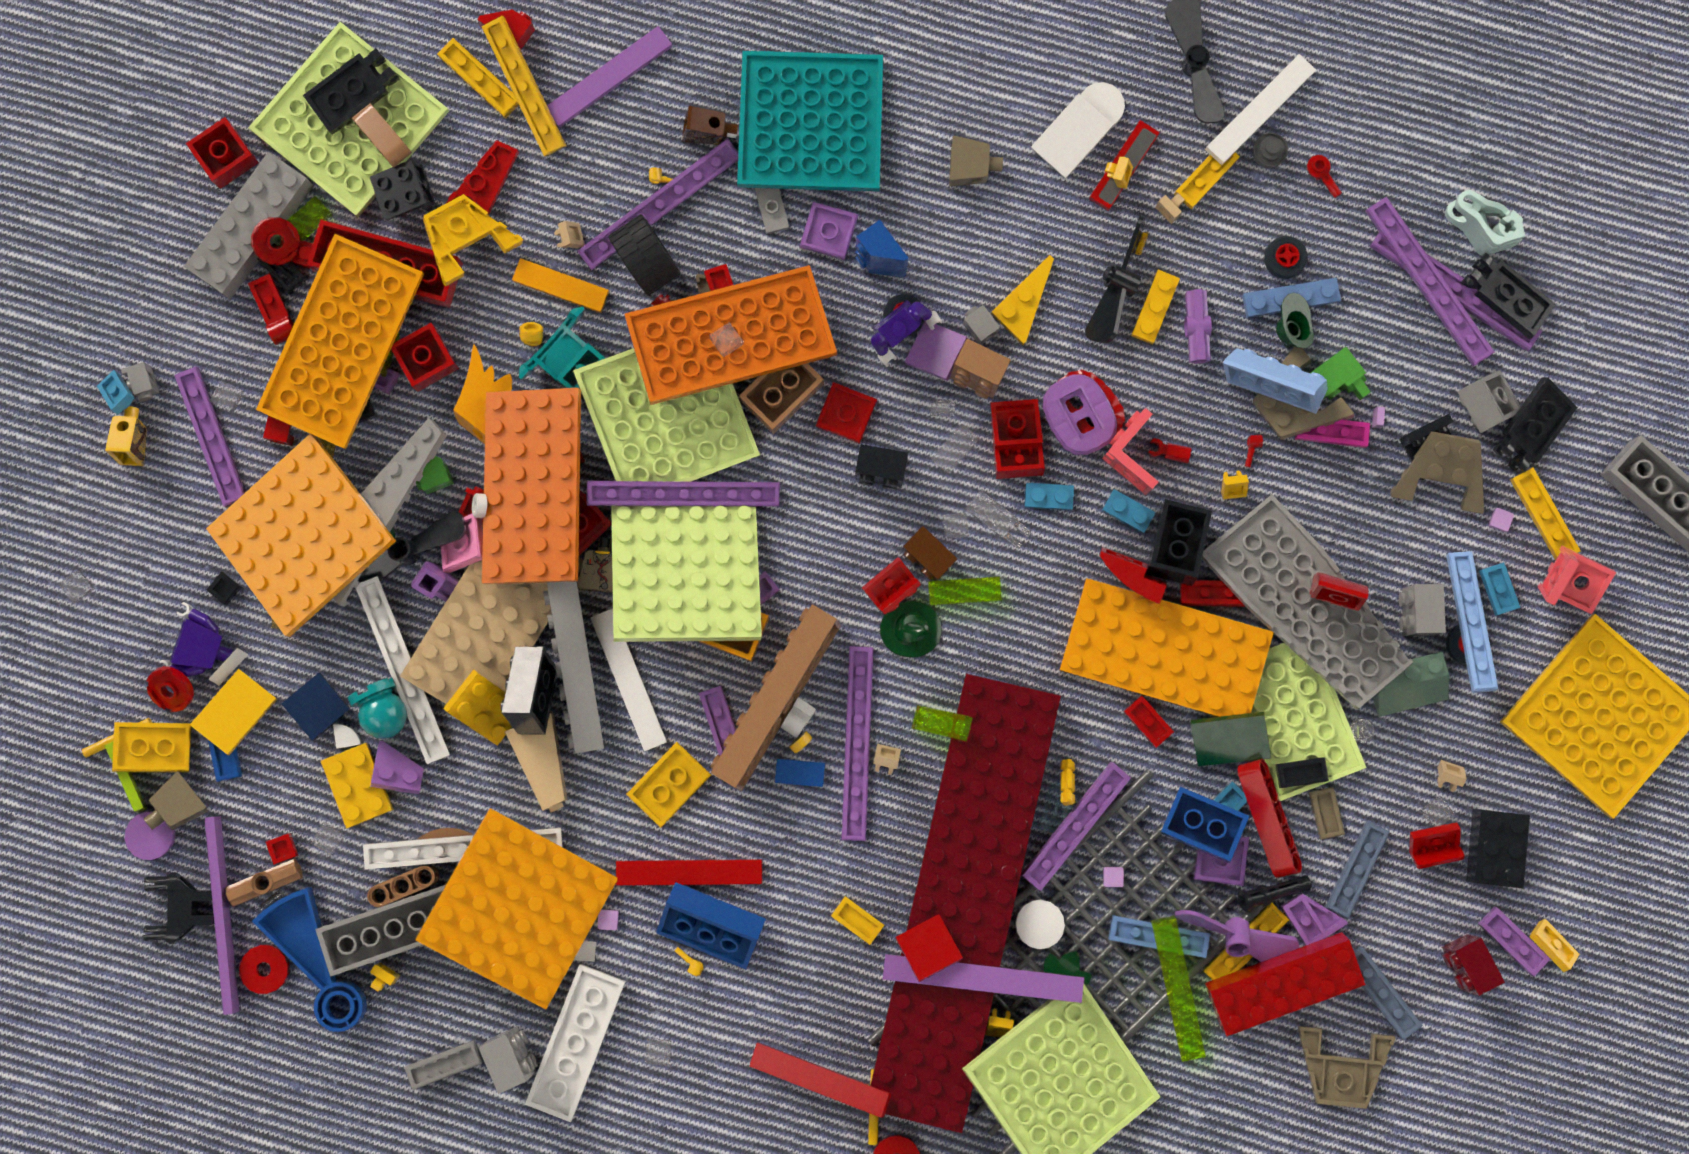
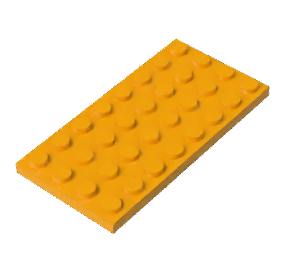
M334 234L256 410L346 449L423 279L424 273Z
M1086 578L1059 671L1216 717L1251 713L1274 632L1165 600H1161L1160 604L1136 592Z

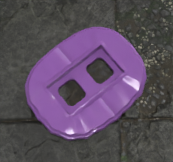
M1080 374L1070 375L1051 385L1043 396L1042 408L1051 431L1063 448L1074 455H1089L1110 444L1116 435L1117 420L1112 406L1103 390L1092 378ZM1078 396L1083 404V408L1071 413L1065 402ZM1089 417L1094 425V429L1082 434L1077 427V422Z

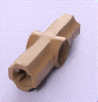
M292 859L225 887L226 896L231 905L235 907L302 879L303 871L297 860ZM263 876L269 880V886L266 889L260 886V879Z

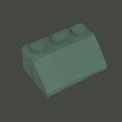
M1443 651L1413 658V663L1373 697L1378 717L1449 699V673Z

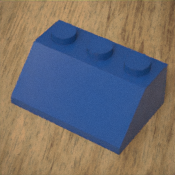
M878 220L856 236L855 254L857 257H855V260L861 269L866 268L872 274L899 278L906 276L909 258L881 220Z

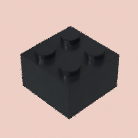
M861 444L855 479L859 480V484L873 486V483L883 484L882 488L888 490H897V487L902 488L908 453Z

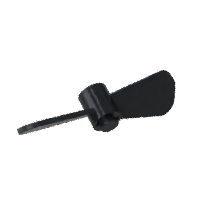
M1173 0L1166 7L1165 18L1185 56L1181 66L1183 72L1191 77L1194 114L1202 123H1218L1224 117V108L1206 69L1210 55L1209 51L1203 46L1200 0Z
M1140 215L1122 267L1113 264L1111 267H1107L1103 273L1102 279L1107 289L1085 329L1086 337L1094 342L1109 343L1116 338L1125 295L1132 297L1139 288L1141 276L1129 271L1128 267L1144 228L1145 217Z
M452 511L411 540L402 537L394 538L396 542L371 563L369 568L362 572L358 581L361 583L378 576L381 582L403 563L407 565L416 563L422 552L460 540L466 532L463 515L457 511Z

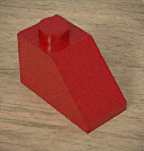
M511 9L478 17L477 21L482 28L485 24L500 16H504L520 50H522L535 31L531 22L532 18L522 11L518 13Z

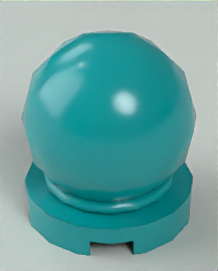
M385 678L367 685L368 691L360 695L356 691L348 696L351 707H360L358 719L360 726L366 734L377 739L394 737L401 732L407 719V710L401 698L392 693V690L396 688L393 678Z

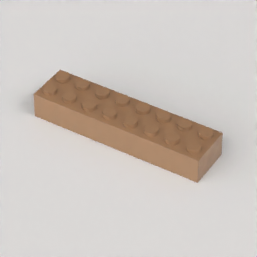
M813 604L809 609L805 608L799 618V621H801L797 630L793 629L786 640L789 642L784 651L781 649L774 659L776 665L772 671L768 670L761 681L764 685L759 693L756 691L749 701L751 705L747 713L743 712L736 722L738 728L734 734L730 733L723 744L726 747L721 756L717 755L711 763L710 767L713 768L711 774L740 791H743L841 627L837 618Z

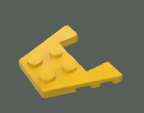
M464 194L427 213L423 217L436 263L445 286L464 276V271L452 256L488 235L493 237L504 254L523 243L521 236L518 234L514 235L507 229L506 225L495 221L488 215L486 210Z

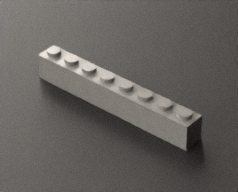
M548 582V590L543 591L545 605L551 606L552 614L547 615L549 629L555 630L556 638L551 639L553 653H558L560 662L555 663L557 677H562L564 686L559 687L561 701L566 700L568 710H564L563 714L565 725L570 724L572 734L567 735L569 749L574 748L575 754L604 749L577 582Z

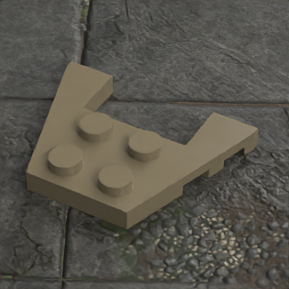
M1295 346L1281 364L1287 366L1295 365L1303 369L1311 363V359L1302 348ZM1259 393L1253 399V405L1280 440L1309 432L1313 428L1332 425L1336 421L1348 420L1354 417V412L1342 397L1320 411L1318 409L1316 414Z
M1431 431L1415 454L1413 462L1408 469L1404 470L1397 485L1391 489V497L1413 501L1419 478L1466 486L1460 505L1461 509L1483 514L1484 498L1480 441Z
M1298 1026L1315 1102L1317 1104L1367 1109L1378 1083L1381 1069L1388 1059L1389 1050L1394 1045L1395 1036L1371 1033L1369 1059L1320 1054L1322 1029Z

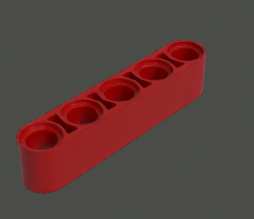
M1259 759L1239 765L1238 776L1273 875L1276 878L1301 873V859L1265 760Z

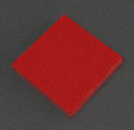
M833 382L815 426L860 444L877 399Z
M939 914L895 937L918 982L963 959Z

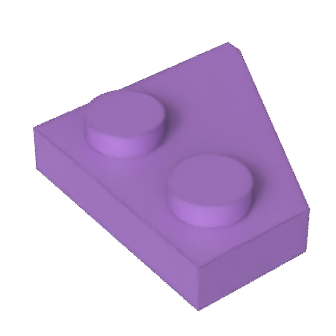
M379 740L370 787L419 794L424 768L384 741Z
M1302 893L1281 905L1305 946L1325 939L1348 924L1345 919Z

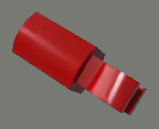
M1157 438L1150 440V443L1158 446V451L1148 452L1147 455L1150 457L1162 455L1165 459L1183 463L1189 462L1192 448L1167 443L1166 445Z

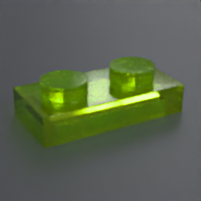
M314 196L287 221L296 227L300 240L304 241L318 229L320 219L327 221L333 214Z

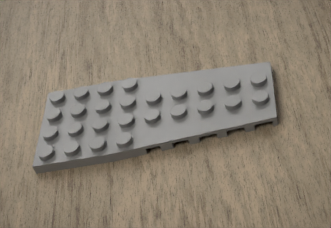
M1273 494L1203 551L1202 560L1246 608L1356 710L1360 709L1413 663L1412 659H1408L1400 649V644L1396 639L1393 640L1384 629V624L1380 620L1378 621L1372 614L1366 602L1359 611H1355L1310 597V588L1314 575L1317 572L1344 580L1345 578L1341 575V570L1320 544Z

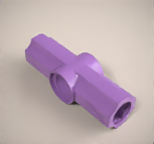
M1194 289L1186 291L1184 331L1185 337L1188 338L1189 363L1202 364L1210 362L1209 337L1212 332L1211 317L1208 316L1207 290Z

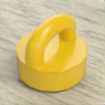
M535 322L522 324L519 328L521 341L528 346L541 345L543 327Z

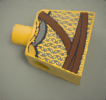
M133 406L124 409L123 416H114L112 418L105 451L119 465L144 466L147 429L138 419L139 409Z

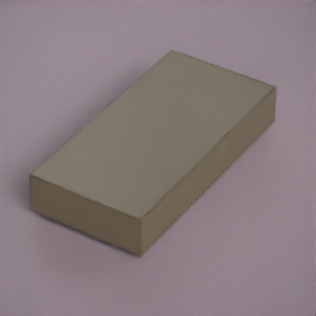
M1334 787L1308 792L1319 839L1323 840L1345 835Z

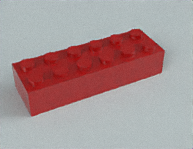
M320 219L307 265L314 272H318L334 234H337L422 271L424 276L414 299L446 308L451 307L458 280L447 286L443 284L432 249ZM452 255L462 269L463 263L460 258Z
M1342 932L1205 983L1219 1025L1226 1036L1366 985L1351 942Z

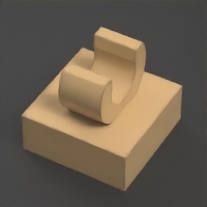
M1179 193L1171 200L1165 195L1158 201L1155 208L1172 224L1182 212L1179 207L1182 205L1184 198Z
M563 221L558 224L559 229L554 234L561 236L562 242L558 243L557 247L578 249L585 245L580 223Z
M877 744L873 764H876L875 771L879 772L880 766H885L889 768L888 774L891 775L893 770L898 767L901 749Z
M1443 760L1440 761L1437 767L1439 774L1437 779L1438 787L1442 788L1444 782L1451 783L1449 786L1451 792L1457 789V785L1463 787L1467 780L1464 767Z

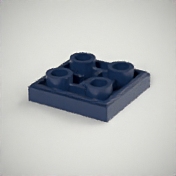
M317 673L281 703L312 741L316 740L351 710L321 673Z

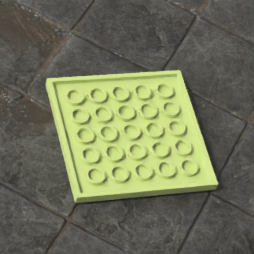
M339 22L248 128L356 217H359L376 197L370 177L392 168V166L353 120L335 134L329 133L303 97L306 92L360 53L365 58L374 50L348 27ZM386 59L385 63L375 68L379 74H382L383 71L390 67L400 80L390 86H386L385 88L389 93L372 106L412 152L399 163L401 164L411 157L447 115L449 110Z
M634 348L573 370L615 481H694L760 455L733 383L650 405Z
M611 506L613 642L761 640L756 506Z
M1085 984L1083 985L1082 1003L1053 999L1047 1000L962 1068L1020 1154H1092L1160 1098V1095Z

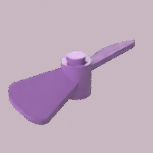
M1175 911V917L1181 921L1225 935L1226 952L1234 957H1243L1250 954L1260 962L1300 948L1296 937L1250 929L1249 922L1241 917H1233L1224 925L1195 911Z

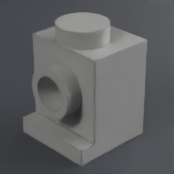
M142 362L121 369L122 374L129 378L126 381L127 387L132 394L138 397L139 402L151 400L153 395L160 393L150 365Z

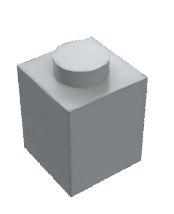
M984 305L979 308L974 306L964 314L966 318H964L963 325L980 345L992 338L1000 330V326Z

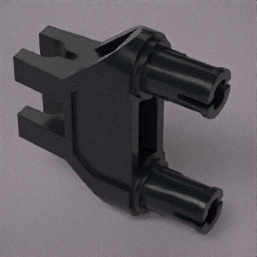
M170 872L167 876L145 877L144 883H154V885H144V890L146 892L166 891L168 893L167 924L163 926L145 925L143 932H153L154 934L143 935L144 941L165 940L168 944H175L196 925L215 924L214 914H198V901H212L211 890H198L187 879L176 872Z

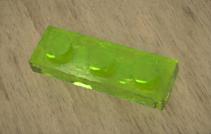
M1000 576L928 581L929 606L1002 601Z
M917 705L911 729L967 741L972 717Z

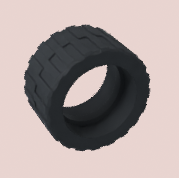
M638 215L608 236L621 260L647 296H650L681 275L672 257L643 215Z

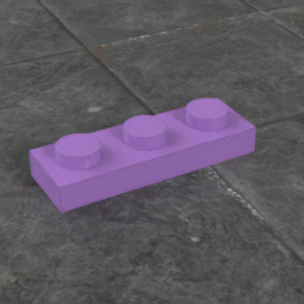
M1493 907L1478 923L1531 976L1534 977L1549 962L1550 958L1499 908Z

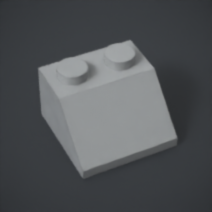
M1501 370L1457 391L1461 404L1467 408L1471 416L1473 426L1480 433L1513 417L1521 407Z

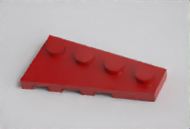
M496 140L479 160L478 165L471 174H468L460 187L449 196L446 203L464 194L486 210L489 215L519 154L518 149Z

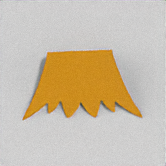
M473 344L466 380L453 411L457 422L485 444L486 392L512 391L511 374H507L494 382L493 366L491 365L484 372L480 354L475 344Z

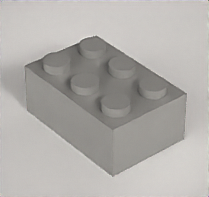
M518 1026L490 1038L478 1047L498 1094L526 1082L537 1072L535 1068L538 1066L537 1060L533 1053L529 1054L526 1044H528L527 1037L523 1030L519 1031Z

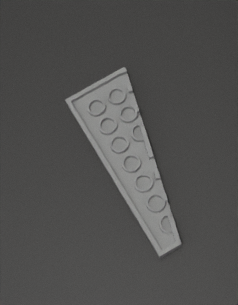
M430 418L425 421L361 493V496L389 532L399 517L397 513L404 501H409L411 497L409 493L414 484L422 479L423 469L431 459L433 460L447 437L443 430ZM362 572L333 598L338 605L343 607L347 605L346 599L353 587H358L360 583L358 579Z

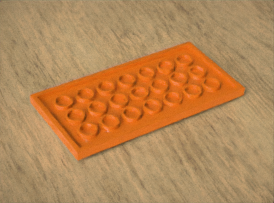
M810 265L624 314L650 405L837 356L835 343Z
M579 388L486 392L484 494L487 496V511L483 518V584L578 582L581 389Z

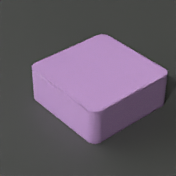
M1385 407L1373 409L1372 428L1384 426Z
M1495 508L1488 525L1507 532L1509 531L1514 514L1500 508Z
M1104 867L1103 886L1123 887V868Z
M601 909L598 915V929L617 930L619 911Z

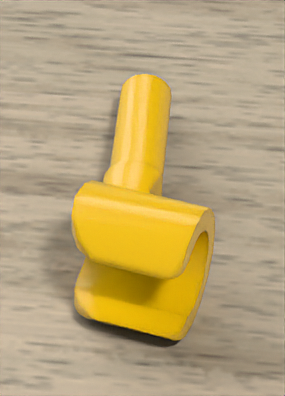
M650 168L649 180L652 184L668 183L673 180L672 178L662 176L661 168Z
M677 947L675 952L690 964L687 972L694 976H700L704 968L703 963L689 957L682 949Z

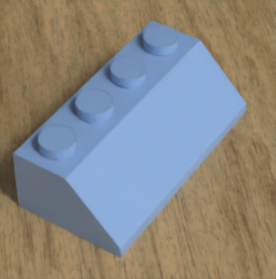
M1236 348L1223 362L1228 383L1315 414L1328 390L1327 379L1322 375L1314 372L1311 374L1304 372L1295 365L1287 366L1281 364L1272 357L1264 358L1258 356L1257 353L1249 349L1241 350Z

